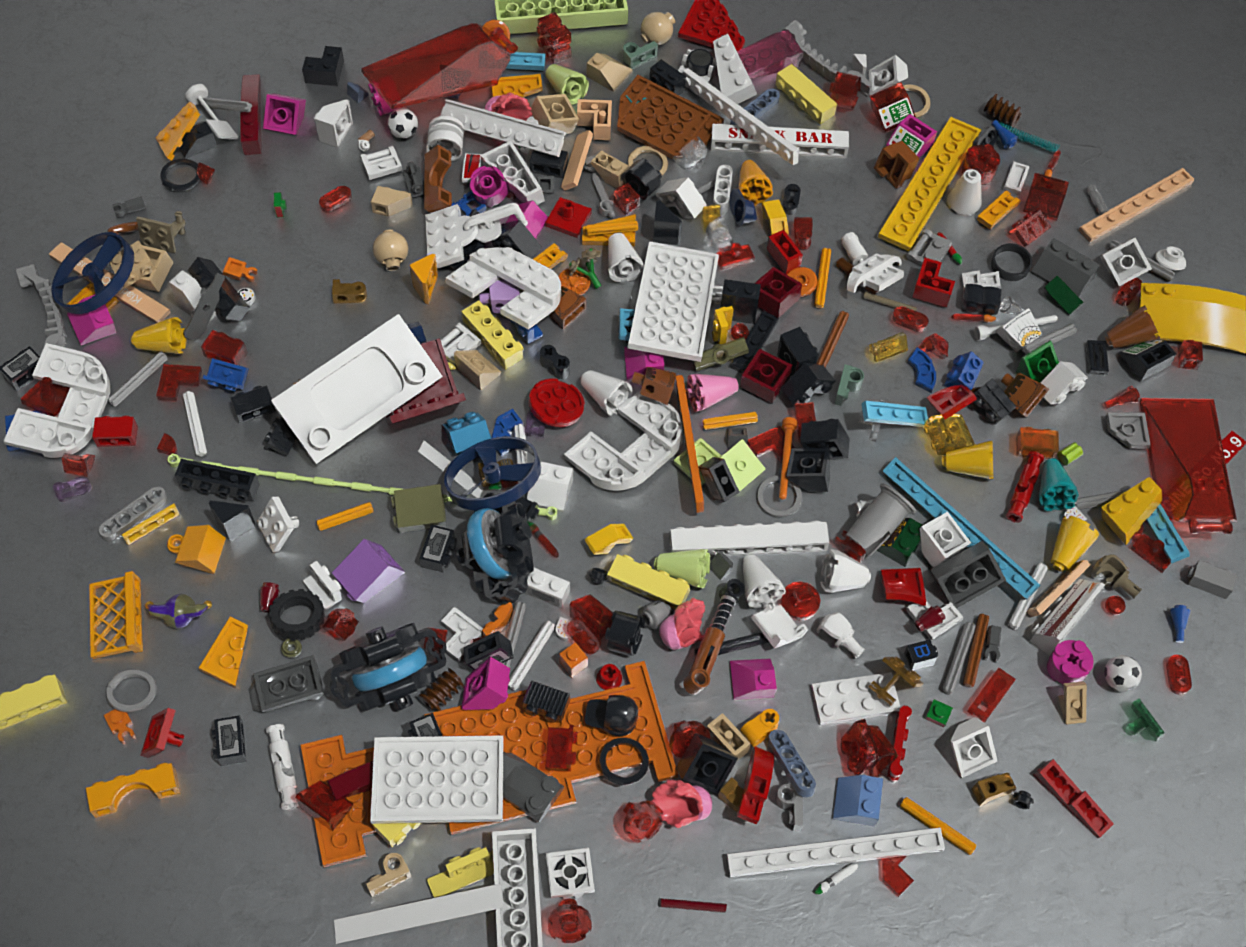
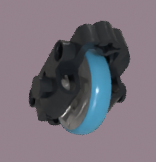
M490 492L487 493L483 498L494 496L495 494ZM514 501L499 508H483L474 511L468 520L467 531L461 534L463 547L456 551L458 562L462 566L466 565L473 571L474 582L478 591L484 592L487 598L497 603L504 601L507 603L516 602L519 595L527 591L526 574L534 571L530 544L532 532L527 524L523 505ZM512 576V581L509 583L502 580Z
M415 623L407 624L388 633H385L383 626L375 628L366 633L368 641L339 653L342 663L330 669L329 673L332 680L329 687L332 694L339 698L345 707H351L359 703L363 712L382 704L387 705L393 702L396 710H402L413 704L411 694L436 681L434 671L446 665V657L444 655L447 649L446 643L437 637V634L431 628L417 631ZM427 637L426 650L435 657L436 661L426 663L427 657L424 650L420 646H409ZM434 641L440 645L438 647L439 654L434 649H431L434 647ZM358 668L352 674V681L355 688L359 691L355 695L348 697L349 684L346 679L340 677L339 673ZM335 677H337V680L341 685H345L342 687L344 697H342V694L337 689H335L337 688V682L335 680Z

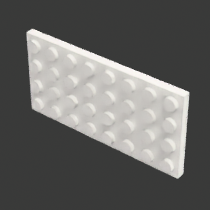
M649 241L628 349L701 362L719 254Z

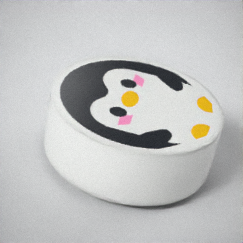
M242 288L238 291L248 306L254 303L255 295L252 289Z

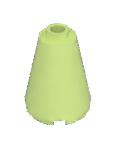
M552 64L547 68L545 72L546 78L557 94H566L571 105L577 104L578 99L585 97L589 87V82L586 80L585 75L556 64Z
M708 549L661 553L655 558L654 568L658 572L663 570L672 578L684 579L689 585L703 589L708 579H704L706 573L709 574L710 553H707Z

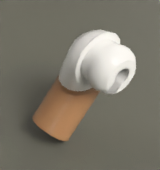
M368 130L358 138V147L361 151L369 150V141L375 137L372 130Z

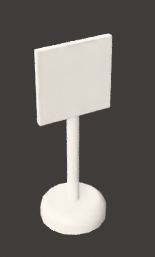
M196 84L190 87L185 94V99L194 105H203L213 118V120L206 119L216 136L225 139H239V136L229 123L218 120L203 100V98L208 97V89L203 84Z

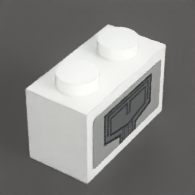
M534 568V571L530 573L527 579V595L561 609L563 608L570 593L569 581Z

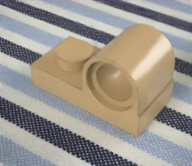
M388 854L383 861L386 874L376 875L369 880L370 882L366 883L372 897L412 877L407 864L400 854ZM393 862L400 863L399 868L395 870L389 869V866Z

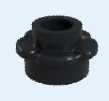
M592 568V572L589 573V576L592 578L591 581L594 583L602 584L603 581L608 580V572L606 570Z
M1021 790L1013 794V804L1020 809H1029L1030 805L1034 803L1031 794Z

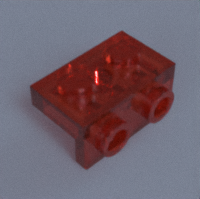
M569 725V728L549 727L545 770L571 772V764H576V752H572L573 744H577L578 732H574V725Z

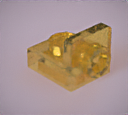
M720 205L703 207L702 221L705 234L723 232Z

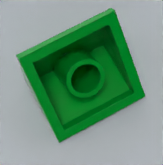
M1049 340L1022 357L1016 373H1021L1041 383L1059 364L1052 341Z

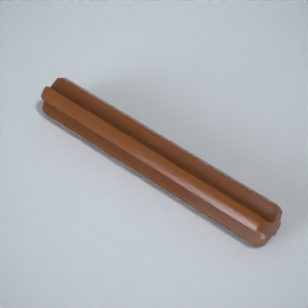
M841 311L817 364L824 365L826 368L848 320V312Z
M979 614L964 676L963 685L969 688H973L975 685L988 627L989 616L985 614Z

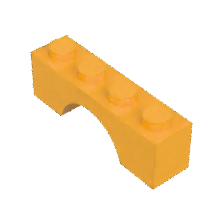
M161 763L156 768L149 770L140 769L135 774L128 776L120 775L111 781L93 783L92 786L86 787L90 812L95 818L115 813L123 797L137 789L150 790L159 799L180 794L176 769L172 763Z

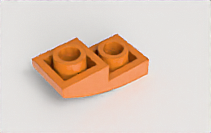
M511 602L506 605H500L495 610V621H491L484 626L482 630L483 638L494 632L499 631L501 633L513 614Z

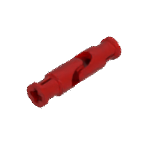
M1031 451L1027 455V463L1022 468L1019 482L1010 501V510L1005 515L1008 520L1014 523H1020L1023 520V511L1028 506L1034 485L1040 473V464L1044 461V456L1035 451Z

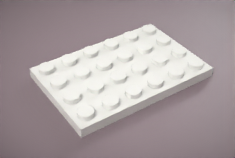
M503 736L375 737L371 824L503 822Z

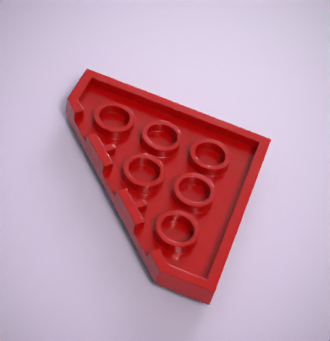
M695 0L678 32V38L714 48V40L729 34L739 56L745 45L743 35H740L738 27L730 19L728 11L719 0Z

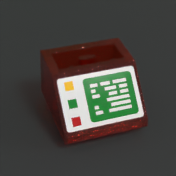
M901 82L870 96L871 107L884 132L896 128L909 114L916 117L909 96Z

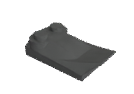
M314 655L253 673L254 680L248 689L253 711L267 712L305 700L316 701L324 695V688Z
M503 752V799L540 823L563 791L564 786L555 777L546 775L515 754Z

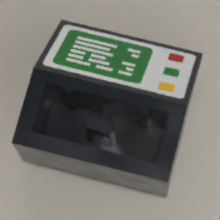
M1157 339L1132 345L1119 352V355L1142 381L1169 367L1177 353L1165 340Z

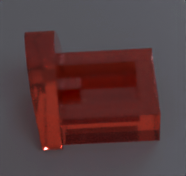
M64 453L62 456L64 472L88 477L94 464L95 455L85 454L79 456Z

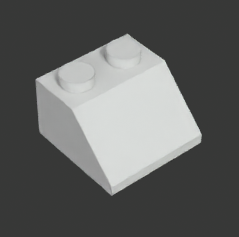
M342 100L323 106L316 113L314 121L316 122L320 142L339 147L353 125L349 100Z
M1131 238L1099 255L1107 272L1118 286L1152 269L1136 238Z
M541 462L540 476L535 485L528 491L527 499L537 502L541 508L547 509L553 506L557 511L564 512L573 482V468Z

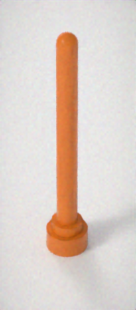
M786 417L782 420V429L785 432L779 490V498L781 500L787 497L788 479L786 476L791 454L792 433L797 429V420L792 417Z

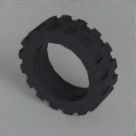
M298 589V591L289 590L286 594L284 592L280 594L279 598L274 599L273 605H270L269 608L272 629H274L277 635L280 634L281 638H289L290 641H296V639L304 640L308 636L312 637L316 631L318 632L321 629V625L325 621L322 601L318 595H313V592L309 590L307 592L304 589ZM297 605L307 606L314 611L310 619L300 624H288L280 619L285 610Z

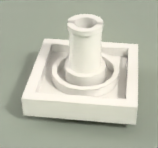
M279 496L271 497L257 520L258 527L261 529L272 552H279L293 529L299 526L298 517H289Z

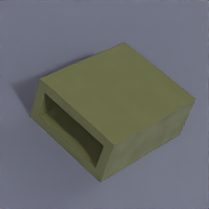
M441 484L394 491V497H391L392 508L396 509V516H393L395 528L398 527L400 533L430 529L431 525L447 527Z

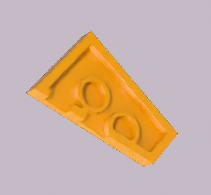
M541 74L491 78L492 95L494 97L513 93L523 98L541 92Z
M230 616L199 666V671L236 688L248 625Z

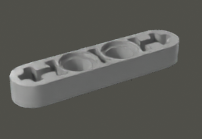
M162 487L151 488L102 523L99 527L102 539L105 541L115 540L164 505L167 501L165 490ZM156 494H158V495L161 496V497L158 499L157 497H154V496H155ZM141 504L147 506L142 512L136 511L137 507ZM124 516H129V517H130V521H129V522H127V523H121V522H120V520H121L122 517H124ZM106 530H112V533L109 534Z

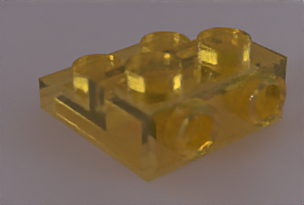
M962 414L953 415L946 420L941 415H932L924 423V432L929 434L931 448L936 450L938 455H946L948 451L975 445Z

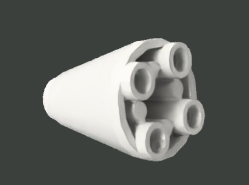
M748 555L742 560L745 596L749 607L765 609L769 604L770 606L772 603L775 604L786 592L782 582L756 555Z

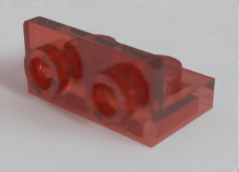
M1040 210L1035 213L1030 211L1023 216L1024 220L1022 222L1018 220L1011 225L1012 229L1008 231V234L1015 233L1025 247L1049 230L1051 226Z

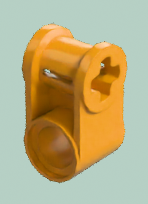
M766 709L754 719L744 724L740 732L753 747L757 746L769 736L771 731L777 729L779 714L774 709Z

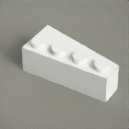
M729 34L714 40L713 44L721 92L737 104L757 95Z
M512 141L480 155L483 166H494L502 172L508 190L522 203L533 200L538 205L545 201L542 188Z

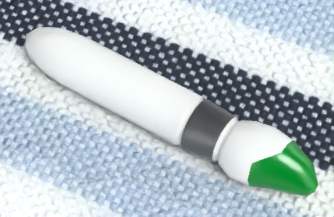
M852 863L825 882L820 883L815 890V894L827 892L829 888L856 871L858 864Z

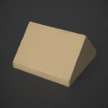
M477 350L455 351L454 353L456 369L480 390L501 374V371Z

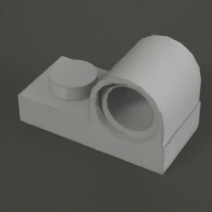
M783 784L777 791L776 804L781 809L792 810L788 813V823L792 824V831H801L803 827V797L798 795L792 784ZM784 793L789 794L792 799L785 800L781 795Z

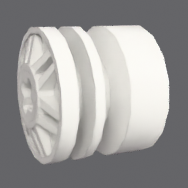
M439 116L432 119L429 123L426 151L428 152L435 146L440 145L451 151V162L459 159L462 155L464 126L462 122L451 116Z

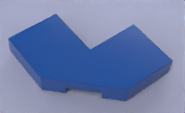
M513 408L496 418L491 438L511 437L509 433L514 430V426L523 425V421ZM500 449L497 452L502 457L514 449Z

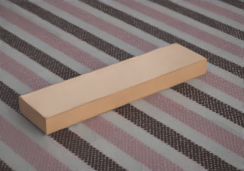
M590 130L578 134L561 185L564 191L578 186L593 137V133Z
M1087 560L1076 562L1027 610V614L1030 617L1041 615L1090 566V563Z

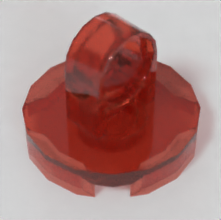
M793 582L786 586V592L782 595L780 604L788 615L797 618L796 620L798 621L809 620L814 617L821 601L815 587L805 582Z
M683 720L674 723V731L669 740V746L674 756L682 758L695 733L710 739L711 736L708 729L698 721L686 722Z
M629 801L623 808V811L627 814L623 824L624 833L634 842L640 843L644 838L651 839L662 826L661 814H663V811L655 802L642 801L634 805Z
M575 899L563 900L548 917V932L552 938L562 939L563 943L581 941L586 938V933L592 929L590 913L584 907L579 906Z

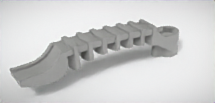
M794 20L781 31L782 37L793 45V55H797L799 60H803L805 65L812 67L813 71L816 70L820 76L823 75L827 81L830 80L835 86L838 85L842 89H855L866 97L869 96L872 84L865 76L854 70L847 72L845 65L838 71V64L836 62L830 67V60L828 58L823 62L822 54L817 56L815 48L811 50L809 43L805 45V38L803 36L807 32L803 29L800 22Z
M35 264L17 268L16 272L21 287L31 285L39 292L42 303L45 306L48 319V328L45 329L47 337L45 344L64 347L67 345V334L59 304L55 302L52 296V285L49 279L39 276Z

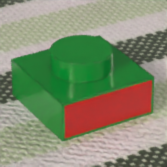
M281 192L274 193V209L277 218L284 217V210H287L286 199L282 198Z
M934 699L925 719L944 728L953 707Z

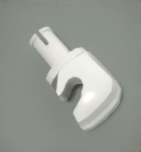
M835 612L826 615L821 620L817 633L819 634L824 630L830 636L838 639L835 643L837 648L845 646L855 658H858L865 650L853 638L855 631L842 614Z

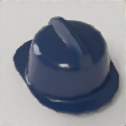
M733 189L730 194L729 204L736 226L739 228L743 224L755 222L757 215L754 203L743 198L739 189Z

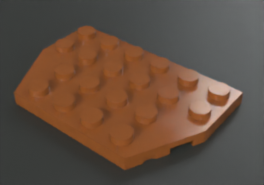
M640 75L635 77L620 96L617 131L657 150L673 160L682 158L707 146L712 139V125L724 123V118Z

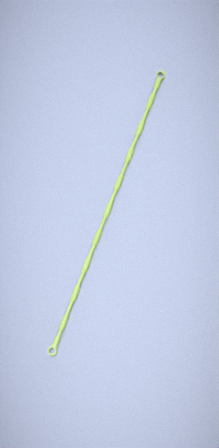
M171 454L167 458L169 465L174 468L178 467L181 459H186L179 458L177 454ZM208 461L201 462L256 473V476L263 475L288 481L313 482L317 485L331 487L335 485L367 492L389 493V495H394L395 490H402L401 488L377 487L366 483L334 481V479L323 477L312 478L298 476L294 473L279 471L276 473L262 471L258 468L233 467ZM443 494L444 502H452L448 495ZM550 506L547 509L538 508L540 510L539 516H546L549 520L557 518V509Z

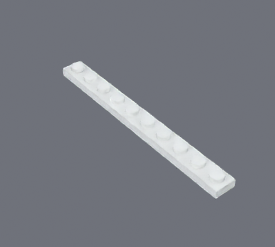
M689 68L683 70V75L686 76L685 87L723 113L728 119H731L791 165L798 163L799 149Z
M941 828L733 853L727 854L731 878L944 851L945 846Z

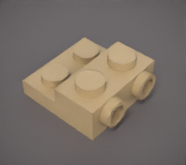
M139 240L131 245L134 251V264L130 276L123 285L125 288L157 269ZM124 249L118 252L109 262L115 274L121 265Z

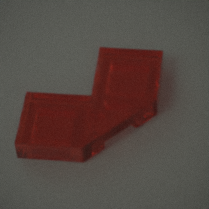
M907 856L881 859L882 882L898 897L914 882L899 866Z

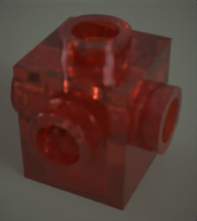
M336 608L329 613L328 619L322 628L335 640L345 641L348 636L354 633L359 621L354 617L355 614L351 610Z

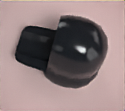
M609 695L608 700L592 699L587 703L585 723L587 725L602 728L609 735L623 737L635 729L638 721V706L631 697Z

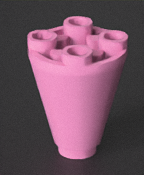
M691 374L688 375L687 388L685 390L687 399H689L693 410L697 412L733 395L738 391L739 385L736 378L728 376Z

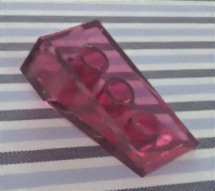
M789 30L774 33L737 51L750 79L780 72L791 64L796 68L800 67L804 53Z

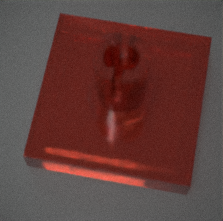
M43 377L21 398V403L42 414L55 417L61 411L70 387L54 384L50 377Z

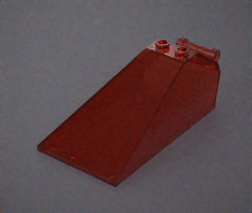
M471 23L361 68V72L372 86L375 87L389 107L396 109L498 85V80L510 62V54L515 53L518 50V46L508 39L501 27L495 28L494 31H489L488 28L478 23ZM498 38L506 45L505 47L498 41Z
M1140 398L1141 413H1145L1151 444L1148 449L1152 479L1162 489V502L1160 504L1167 516L1177 522H1188L1191 534H1198L1199 532L1232 534V523H1238L1214 399ZM1198 522H1221V524H1199Z

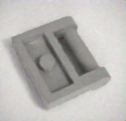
M924 229L921 233L922 236L912 251H909L906 255L908 260L921 266L924 258L941 262L952 246V241L932 233L929 229ZM926 241H931L923 255H917Z

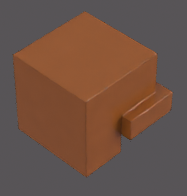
M899 141L882 148L873 169L881 177L886 176V179L898 189L902 187L905 180L911 178L920 158L903 141Z

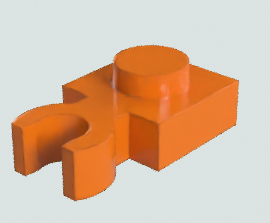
M229 257L223 274L239 281L242 277H245L248 282H254V277L249 274L257 275V269L255 267L246 268V262Z
M114 709L104 714L112 733H118V739L123 745L126 744L124 740L126 734H130L133 739L136 738L134 731L129 728L133 723L127 712Z

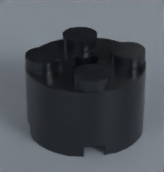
M642 158L635 161L624 171L620 179L624 181L623 188L634 199L641 198V201H644L660 186L662 174L647 159Z
M615 610L612 615L611 628L608 627L605 633V639L608 640L607 649L634 656L633 654L637 653L643 635L640 628H644L645 619L641 616Z

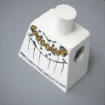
M1029 308L996 330L1000 337L1016 352L1042 335Z

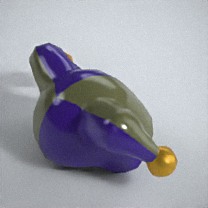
M177 594L169 598L163 605H154L153 602L148 601L145 607L150 615L162 618L171 628L179 629L189 625L193 618L201 616L206 609H210L212 603L207 600L203 604H195L191 597L185 594Z

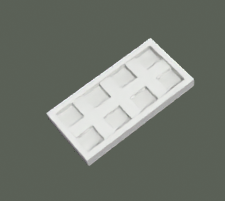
M892 673L812 684L811 689L819 724L823 725L899 713L900 704L895 684L887 691L896 699L892 706L882 698L879 699L877 694L869 688L873 681L884 688L893 678Z

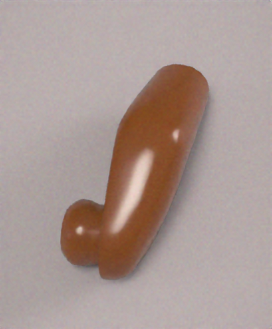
M137 221L118 224L107 230V232L117 234L139 231Z

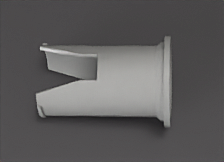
M884 483L880 485L881 492L846 534L853 539L851 543L869 557L890 537L909 514L915 515L917 513L914 506L905 497Z

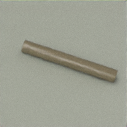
M865 292L863 299L915 314L917 307Z

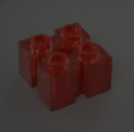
M556 12L539 18L537 43L540 48L544 49L547 58L556 64L572 57V50L569 45L571 43V32L565 25H562V20Z

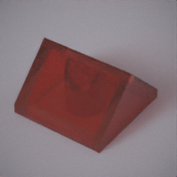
M591 594L571 601L569 605L570 617L600 641L605 636L607 628L612 626L613 612Z
M322 780L299 792L295 797L300 808L331 831L337 827L354 805L346 798L335 801L329 786Z

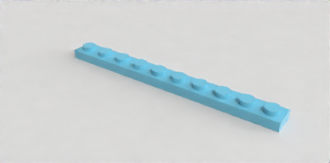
M895 457L885 467L883 472L935 519L948 512L971 542L967 546L968 548L983 541L992 552L1006 582L1026 600L1040 587L1036 580L899 459Z

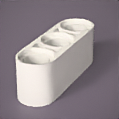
M721 165L717 169L713 211L718 215L726 214L728 211L733 173L729 165Z

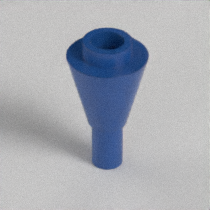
M997 120L991 123L997 130L1004 148H1012L1017 143L1018 136L1002 127Z
M1175 605L1174 608L1170 609L1176 630V642L1183 643L1184 630L1186 629L1191 610L1187 609L1185 605Z

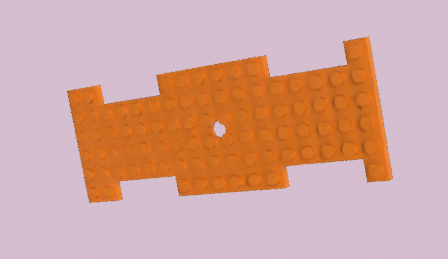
M645 661L625 665L628 685L570 699L562 722L556 721L553 723L547 721L542 715L532 716L527 714L525 709L522 708V701L527 690L508 694L506 701L499 704L495 709L464 710L461 708V705L432 712L442 736H503V752L513 753L546 775L555 777L564 786V789L549 810L576 804L572 783L603 776L599 766L601 750L608 742L617 738L633 739L645 748L649 757V764L652 763L657 782L678 778V772L675 769L676 765ZM609 695L631 697L638 706V721L635 729L623 737L609 735L602 728L587 725L585 723L587 703L592 699L608 700ZM342 735L301 744L323 867L367 857L363 836L377 833L370 821L372 790L335 801L327 782L351 769L373 761L374 747L346 754ZM617 745L608 752L606 765L611 773L642 766V757L638 750L630 745ZM503 799V822L528 816ZM449 822L451 835L501 822Z

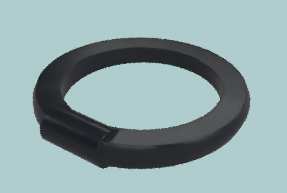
M189 159L172 160L161 170L160 178L162 185L172 191L190 190L200 182L202 169L196 162ZM177 165L192 166L197 172L196 177L191 182L182 185L167 180L166 175L172 167Z
M617 738L608 742L601 750L599 766L608 781L620 786L630 785L644 777L648 770L649 757L647 751L639 742L630 738ZM617 745H630L638 750L642 757V767L638 773L624 778L610 772L606 765V756Z

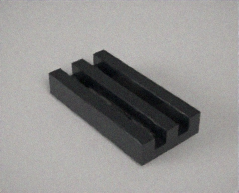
M1087 340L1089 374L1096 372L1098 375L1101 373L1108 375L1109 366L1106 341ZM1092 345L1094 346V356H1095V366H1096V367H1094V359H1093V349H1092ZM1098 345H1101L1103 368H1100V355Z

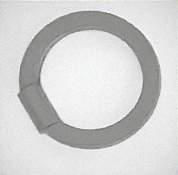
M781 476L767 478L760 484L757 490L759 506L767 514L774 517L792 515L799 509L802 503L800 487L788 480V486L796 494L795 504L784 511H776L766 505L763 500L765 488L772 483L780 482Z
M127 670L116 674L106 686L108 703L121 712H136L147 707L153 701L157 692V685L153 677L141 670ZM138 677L147 681L150 685V692L142 702L135 705H124L114 699L113 691L122 680Z

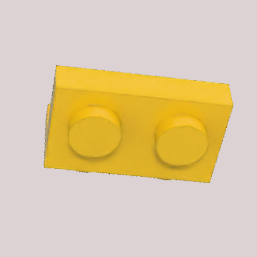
M732 306L721 307L715 310L712 338L717 344H725L727 341V333L732 325Z

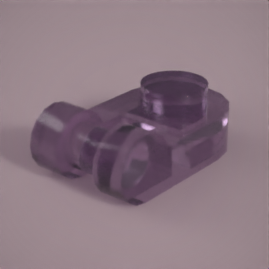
M529 409L525 436L538 435V437H544L546 424L538 420Z
M80 476L65 483H55L53 490L60 502H66L88 493L91 490V483L88 478Z

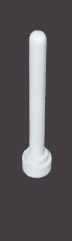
M1056 315L1035 318L1037 325L1053 323L1058 320ZM984 325L975 326V338L978 341L984 340L989 335L996 334V330L1003 325L989 328Z

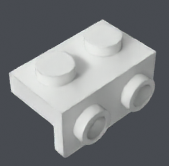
M315 561L310 565L312 574L304 579L303 582L313 592V595L319 596L323 603V608L327 610L342 600L340 593L342 588L336 579L332 581L329 577L330 572L325 565L320 566Z

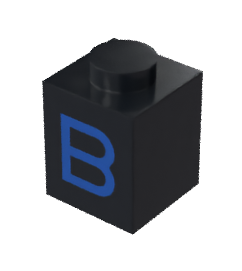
M929 639L907 645L904 655L910 670L914 671L934 665L938 657V651Z

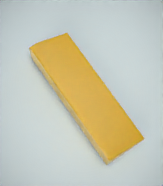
M174 503L121 534L127 545H130L177 517L179 512Z

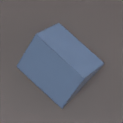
M352 82L347 83V95L357 103L368 97V92L360 85Z

